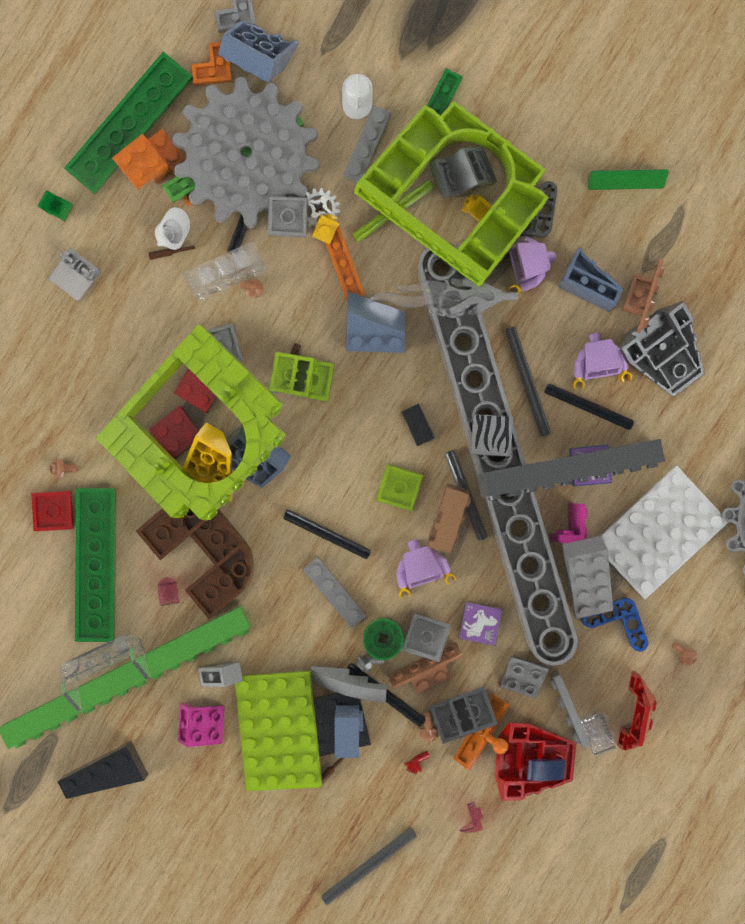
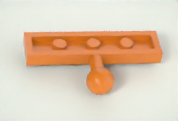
M492 693L489 701L497 723H499L510 704ZM495 725L467 735L453 759L465 769L471 770L487 742L493 745V750L497 754H504L508 750V743L502 738L497 739L492 735L497 727Z

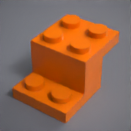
M163 129L159 130L148 140L141 134L112 157L137 190L152 179L158 184L173 172L172 169L177 164L182 163L186 159L182 152L172 144V140Z

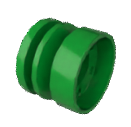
M380 617L372 620L366 626L363 633V644L370 656L378 660H388L400 653L403 647L404 636L401 628L395 621ZM380 633L388 635L386 642L378 641Z

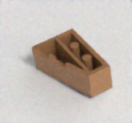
M449 483L446 484L429 534V547L451 553L453 545L457 542L459 536V526H462L465 519V514H463L465 507L468 508L472 497L469 496V490Z

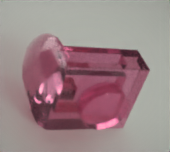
M170 577L161 579L157 584L160 606L180 603L176 580Z
M475 802L468 803L467 806L473 822L459 830L464 833L482 831L483 827L480 819L484 817L481 808H476Z

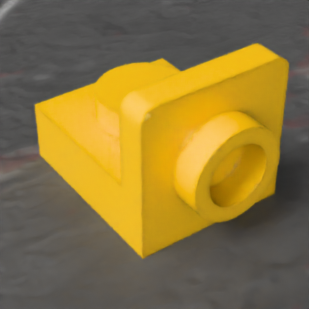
M471 195L464 201V206L461 210L464 213H469L480 222L492 205L480 195Z
M326 213L325 216L321 214L312 236L330 244L339 226V222L336 221L337 217Z

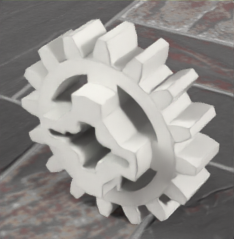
M314 188L313 194L306 192L308 208L312 211L311 217L307 214L309 229L313 226L316 227L321 214L324 216L326 213L334 216L340 214V210L336 209L340 204L339 202H334L337 199L335 195L330 197V190L324 193L323 188L320 189V192H317ZM328 202L332 205V212L327 208ZM322 206L323 212L319 211L317 213L316 208H320Z

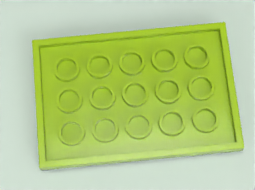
M311 670L242 675L243 681L235 683L246 791L321 787L322 777Z

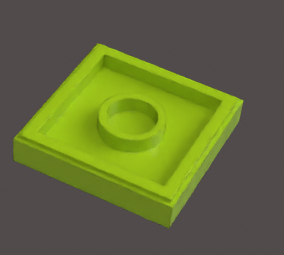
M387 464L376 501L413 512L423 475Z

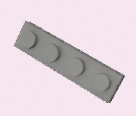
M373 106L343 177L357 183L366 173L390 119L391 112L378 106Z
M318 557L303 568L304 572L351 628L366 617L363 610Z
M558 671L552 673L553 680H550L554 691L558 690L560 697L557 699L561 708L566 709L568 715L565 718L569 727L573 726L575 733H572L576 744H581L583 749L591 745L562 676Z

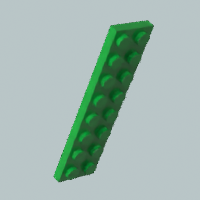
M163 51L64 169L95 195L119 167L112 157L141 134L145 136L193 80V76Z
M76 488L75 642H114L116 488Z

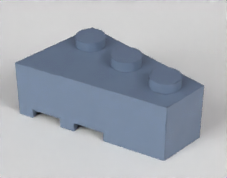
M578 247L558 287L610 312L616 306L623 288L606 272L604 273L596 265L597 263L593 259L590 260L583 253V250Z
M336 705L335 758H359V731H363V711H359V705Z

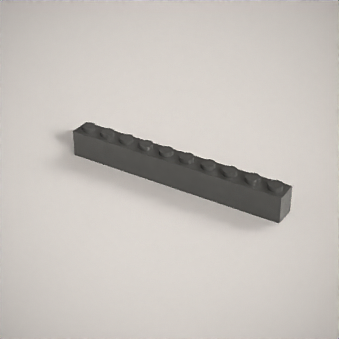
M661 439L481 473L477 474L481 498L488 497L490 501L500 499V494L506 493L507 497L519 495L518 491L520 490L530 493L537 491L536 487L540 486L544 490L555 488V483L565 486L572 484V480L578 479L579 483L590 481V476L600 479L607 477V473L610 472L613 473V476L624 474L625 469H629L630 472L642 470L641 466L645 465L647 469L658 467V463L665 462Z

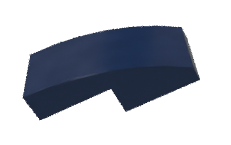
M561 758L529 760L527 780L554 781L564 779L566 760Z

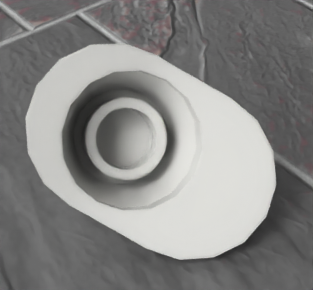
M352 74L345 79L342 86L343 111L351 119H363L368 116L372 109V83L363 74Z
M174 207L166 212L162 221L155 228L156 245L173 250L179 249L182 246L190 229V220L184 210Z

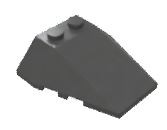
M683 301L654 312L649 316L646 329L642 328L639 334L636 333L638 325L626 334L620 347L631 365L673 397L704 374L700 351H698L696 344L697 335L694 334L693 316Z

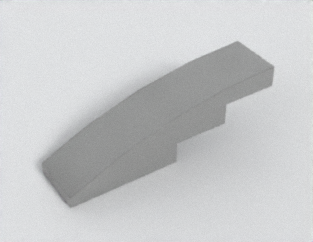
M311 666V679L315 684L346 696L386 703L387 684L368 683V677L349 675L350 669Z

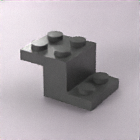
M483 147L462 148L445 159H434L429 162L431 173L436 179L439 193L443 199L464 197L482 186H492L497 183Z
M485 687L458 695L430 707L442 744L498 724Z

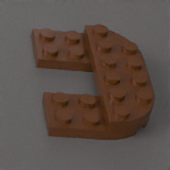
M162 508L137 529L136 532L159 560L166 557L189 536L194 539L213 562L214 566L185 589V591L207 618L210 619L242 593L250 583L254 571V559L251 549L219 509L216 516L207 521L199 519L190 508H188V513L179 519L170 517Z

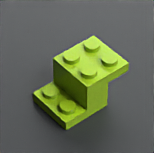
M276 352L269 390L328 402L335 364L316 361L310 357Z

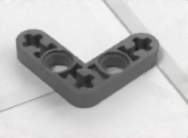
M544 182L539 189L543 191V189L549 186L550 190L553 191L545 205L550 207V213L544 215L539 211L529 224L528 230L524 231L521 235L545 238L551 232L557 197V186L554 182ZM543 219H549V221L546 220L544 224V228H547V230H545L544 233H541V230L538 229V227L541 226Z

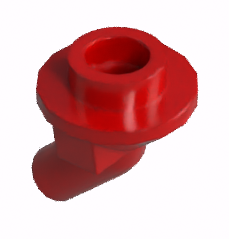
M428 751L422 752L414 756L412 760L405 762L406 770L413 774L422 772L419 762L430 758Z

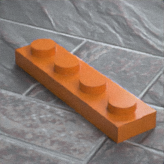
M338 226L331 243L325 242L348 303V291L363 297L366 296L341 229Z

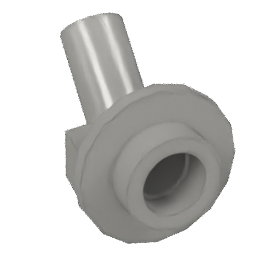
M364 655L363 657L358 656L359 661L356 662L362 672L366 670L368 673L372 667L371 664L383 665L384 660Z

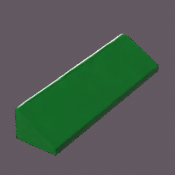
M669 170L591 171L588 175V190L662 189L665 186Z

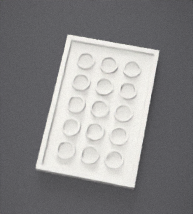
M674 466L600 536L608 549L609 563L645 600L728 522L723 519L719 510L678 466Z

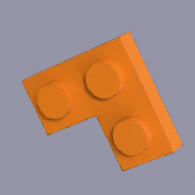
M221 42L208 43L210 62L191 64L194 86L232 82L231 63L218 55Z

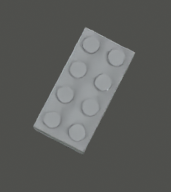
M598 536L562 544L569 604L575 618L578 619L613 611L608 549L602 537Z

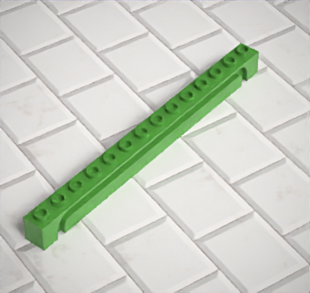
M240 605L0 726V734L8 749L13 746L17 749L26 744L25 740L31 737L35 740L44 735L43 731L49 729L51 732L59 728L61 722L66 720L69 723L78 718L77 714L81 712L87 714L95 709V705L101 703L103 706L112 701L111 697L117 694L121 697L130 692L129 688L135 686L137 689L146 684L145 680L151 677L155 680L164 675L163 671L167 669L173 671L181 666V662L187 660L189 663L198 658L197 654L203 651L207 654L215 649V645L219 643L225 645L232 641L231 637L237 634L239 637L247 634L252 624L243 606Z

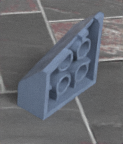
M240 21L223 34L218 55L222 56L226 61L240 66L244 71L258 76L260 80L269 83L285 69L299 41L292 40L291 43L283 40V36L280 34L269 35L265 33L263 28Z
M348 291L346 351L404 353L405 312Z
M242 424L226 439L232 453V470L234 471L243 460L246 448V436ZM280 446L275 447L270 452V457L266 461L261 462L257 466V471L245 480L263 488L283 471L291 455Z

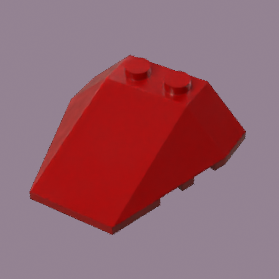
M636 671L631 672L628 690L637 697L631 728L620 727L617 746L624 751L643 746L648 736V731L652 729L653 720L651 716L657 704L654 695Z
M509 722L498 736V738H502L508 743V750L504 754L496 753L494 775L502 801H521L526 799V796L542 793V790L553 789L573 781L576 753L575 742L526 722ZM539 758L546 760L561 758L566 760L564 779L554 781L527 780L529 760Z

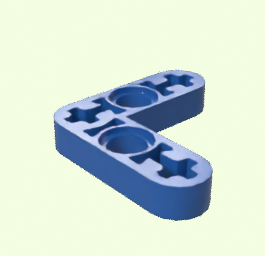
M624 597L614 600L613 615L610 618H605L603 613H600L599 615L602 620L600 621L597 617L592 620V624L586 621L588 616L581 618V622L588 628H595L621 618L630 646L638 652L644 651L648 647V639L636 604L630 598ZM624 602L631 604V606L628 607V611H626L625 609L618 610L620 612L619 615L616 607L614 606L617 604L618 608L623 607ZM631 619L637 621V627L633 630L629 629L627 625ZM637 633L638 638L640 640H643V642H641L640 647L634 645V643L637 642V639L635 635L631 636V634Z

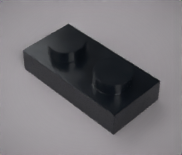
M419 404L401 411L417 446L434 439Z

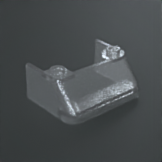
M122 635L66 661L60 669L62 694L77 711L81 710L78 681L130 656L131 662L143 677L149 679L144 643L138 635Z

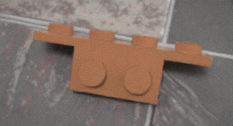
M660 258L653 279L636 274L633 276L622 311L641 316L636 333L640 334L642 328L646 329L649 317L646 316L648 311H652L655 300L651 299L653 294H657L660 286L657 280L658 277L662 278L665 267L662 264L664 259Z
M457 643L448 645L443 650L440 662L422 658L389 674L388 678L393 689H396L411 681L417 694L452 678L446 664L462 657V653Z

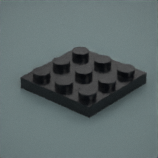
M337 692L314 698L319 757L335 753L336 705H359V711H363L361 699ZM364 711L363 731H359V747L371 745Z

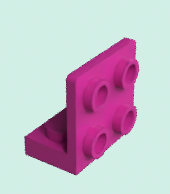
M568 504V530L557 529L556 533H550V541L571 543L586 539L587 528L585 527V519L588 513L585 504Z
M188 703L180 704L178 742L186 747L222 744L224 706L193 707Z

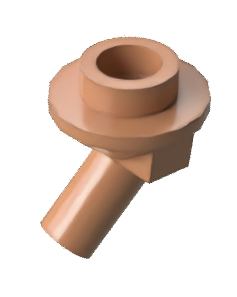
M257 279L240 283V287L245 289L246 295L251 298H257L263 293V285Z
M53 459V462L50 463V473L54 474L55 478L62 477L64 471L78 472V465L63 464L62 459Z
M677 641L672 644V648L682 655L679 660L683 666H690L696 662L698 653L692 648L687 650Z
M429 712L425 713V727L420 728L419 734L420 738L428 742L438 737L437 727H432V713Z

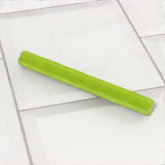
M430 180L424 181L399 199L396 204L406 209L433 189V184ZM380 213L353 233L354 239L360 242L388 222L389 219Z

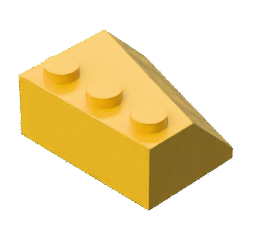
M207 422L195 436L183 468L194 479L202 483H213L223 480L232 474V453L225 435L221 430Z

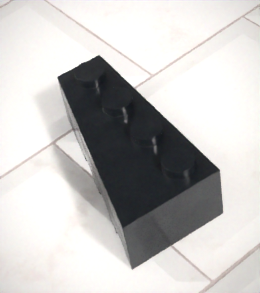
M129 741L63 775L58 784L65 798L69 799L144 781L148 776V772L132 741Z

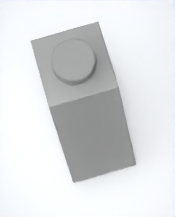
M225 662L198 668L201 687H226L243 681L239 662Z

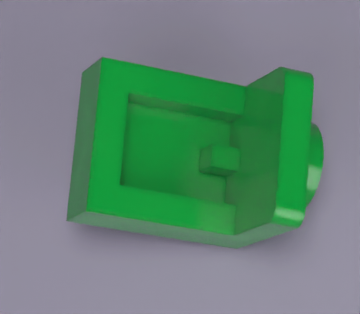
M46 190L38 204V208L62 221H66L74 204Z

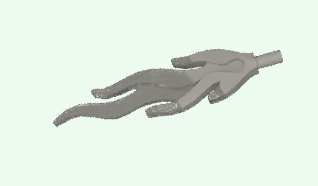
M452 278L450 281L452 284L471 289L461 290L438 281H424L409 286L397 285L396 289L404 293L424 291L426 292L425 294L407 297L386 292L373 296L369 299V302L387 300L408 309L424 305H440L447 308H431L429 313L443 316L458 314L471 306L477 305L468 311V315H476L488 310L495 304L501 303L502 300H518V292L502 293V290H498L485 282L481 287H478L470 279Z

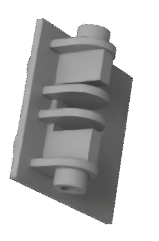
M70 248L68 252L64 251L61 254V262L48 279L79 302L102 271Z
M515 655L513 657L509 656V665L500 688L537 698L549 668L545 667L542 663L537 664L532 660L528 662L527 659L522 660Z

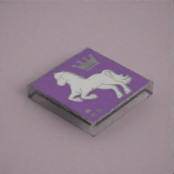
M465 601L458 639L496 646L503 608Z

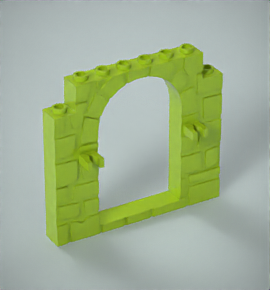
M455 101L449 105L441 116L434 109L424 105L357 182L354 190L356 195L376 210H379L389 220L405 232H408L409 235L429 248L478 287H481L549 199L542 190L535 187L546 170ZM466 141L485 146L500 159L506 174V188L457 250L396 203L442 149L449 144Z
M198 324L144 383L141 389L135 393L98 434L96 439L170 517L182 518L188 513V508H190L199 519L208 521L216 516L217 510L221 505L229 502L232 493L238 491L244 485V480L257 471V466L270 457V452L283 443L284 437L287 434L271 418L280 413L281 407L284 404L213 334ZM183 363L238 417L245 431L246 448L243 460L230 476L217 482L202 483L194 479L134 418Z

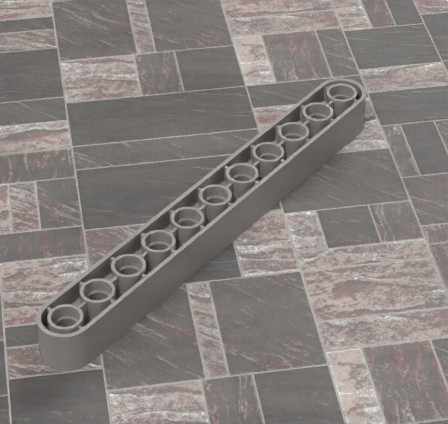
M449 243V244H451L453 247H455V248L458 250V247H457V246H455V245L452 244V243ZM426 248L419 259L417 276L476 475L526 465L514 422L511 456H503L499 462H493L488 455L471 454L473 414L477 415L480 409L485 408L490 410L493 416H512L482 314H478L476 309L477 305L454 315H451L444 307L445 300L449 298L456 299L459 304L463 302L457 289L470 290L471 288L463 287V279L468 278L447 262L445 263L449 267V272L444 276L437 275L433 270V265L436 262L445 261L429 248ZM466 335L469 337L471 346L468 350H460L456 347L455 339L457 336ZM469 372L480 374L482 383L479 387L473 388L467 384L466 376ZM525 490L518 491L519 495L512 496L509 499L501 497L500 499L490 501L488 497H484L483 499L526 644L541 662L554 666L564 664L575 654L578 640L535 493H525ZM515 520H522L525 523V531L522 535L514 536L511 533L510 527ZM527 557H533L536 560V568L532 572H524L521 567L522 561ZM544 594L547 597L546 606L542 609H535L533 607L534 597ZM548 632H556L558 634V641L553 646H546L544 644V636Z

